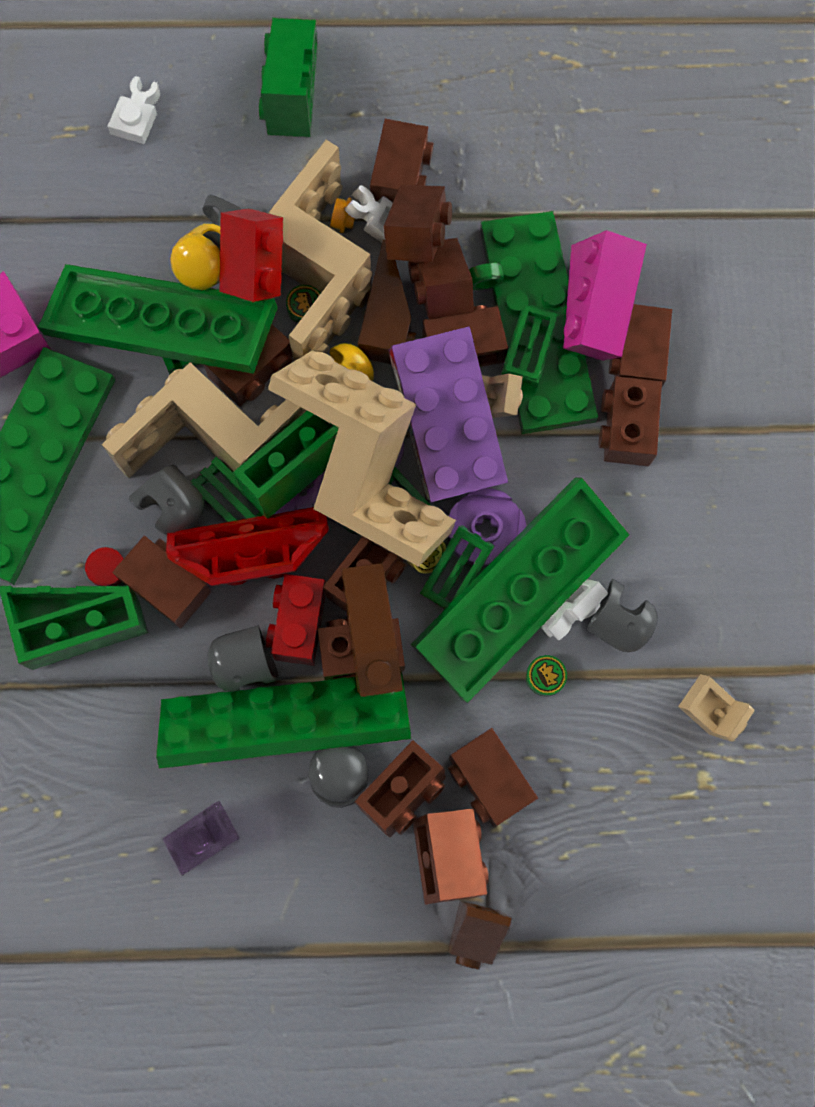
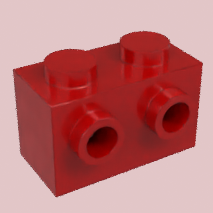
M249 208L221 212L219 292L251 302L281 296L283 217Z
M284 574L283 585L276 584L272 606L278 609L276 624H269L266 636V648H272L271 655L275 661L309 666L315 665L319 641L318 628H321L326 597L323 589L325 579Z

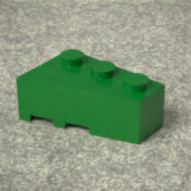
M272 18L270 33H265L264 51L266 62L265 65H262L259 119L265 120L268 135L311 137L318 48L316 20Z
M0 586V596L18 663L31 670L148 633L138 595L129 586H76V588Z

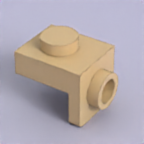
M513 374L492 377L482 375L492 418L517 415L523 397L521 390L523 377Z
M701 674L678 706L709 735L731 742L744 731L748 720L754 713V708L749 704L736 701L711 677Z

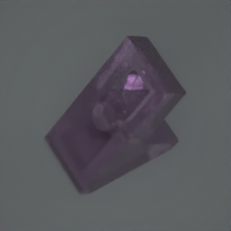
M218 801L163 838V841L181 875H184L218 853L238 844L240 837L221 802Z

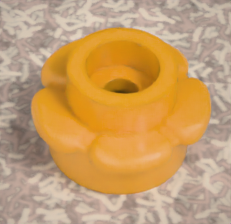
M348 197V200L336 198L330 227L339 229L341 234L344 233L345 227L353 229L355 218L345 211V207L352 201L351 197Z

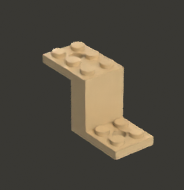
M328 140L324 141L268 212L269 214L283 217L282 272L302 285H311L317 288L321 293L289 335L293 361H296L312 350L327 354L329 351L328 344L335 335L341 336L346 331L351 322L350 315L357 306L362 308L367 303L371 291L372 271L370 253L319 221L323 209L328 203L333 204L336 201L343 187L341 185L339 147Z
M313 350L271 376L268 390L339 427L314 509L419 567L452 533L456 520L447 516L440 508L427 505L410 496L406 490L388 484L416 404L405 399L399 391L384 388L369 380L366 374L357 370H349L334 362V359L328 354Z
M190 362L183 369H177L172 372L166 379L165 386L154 396L151 395L144 398L138 404L135 410L136 413L125 423L115 425L107 434L106 441L102 446L116 466L130 478L185 426L233 472L307 410L286 399L279 406H271L260 419L261 424L257 426Z

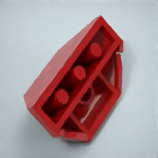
M314 507L276 513L269 519L265 516L167 533L166 554L169 560L211 586L225 584L237 586L253 579L264 577L271 579L280 578L284 574L296 572L329 531L327 517L316 511Z

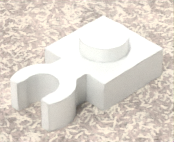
M135 76L130 83L131 98L120 96L107 127L111 135L145 144L157 115L153 104L158 101L160 90L158 83L153 81L148 91L141 92L142 83L140 77Z
M359 186L352 193V196L361 205L352 200L345 207V211L353 218H363L367 221L363 230L382 243L383 239L385 240L384 224L393 203L384 196L376 202L369 189Z
M587 579L542 625L541 629L548 637L554 636L557 640H561L570 631L572 624L576 620L582 622L583 619L591 617L598 611L600 602L608 592L598 581Z

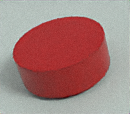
M109 547L94 550L88 556L85 563L87 577L96 586H118L122 581L112 572L124 557L117 550Z

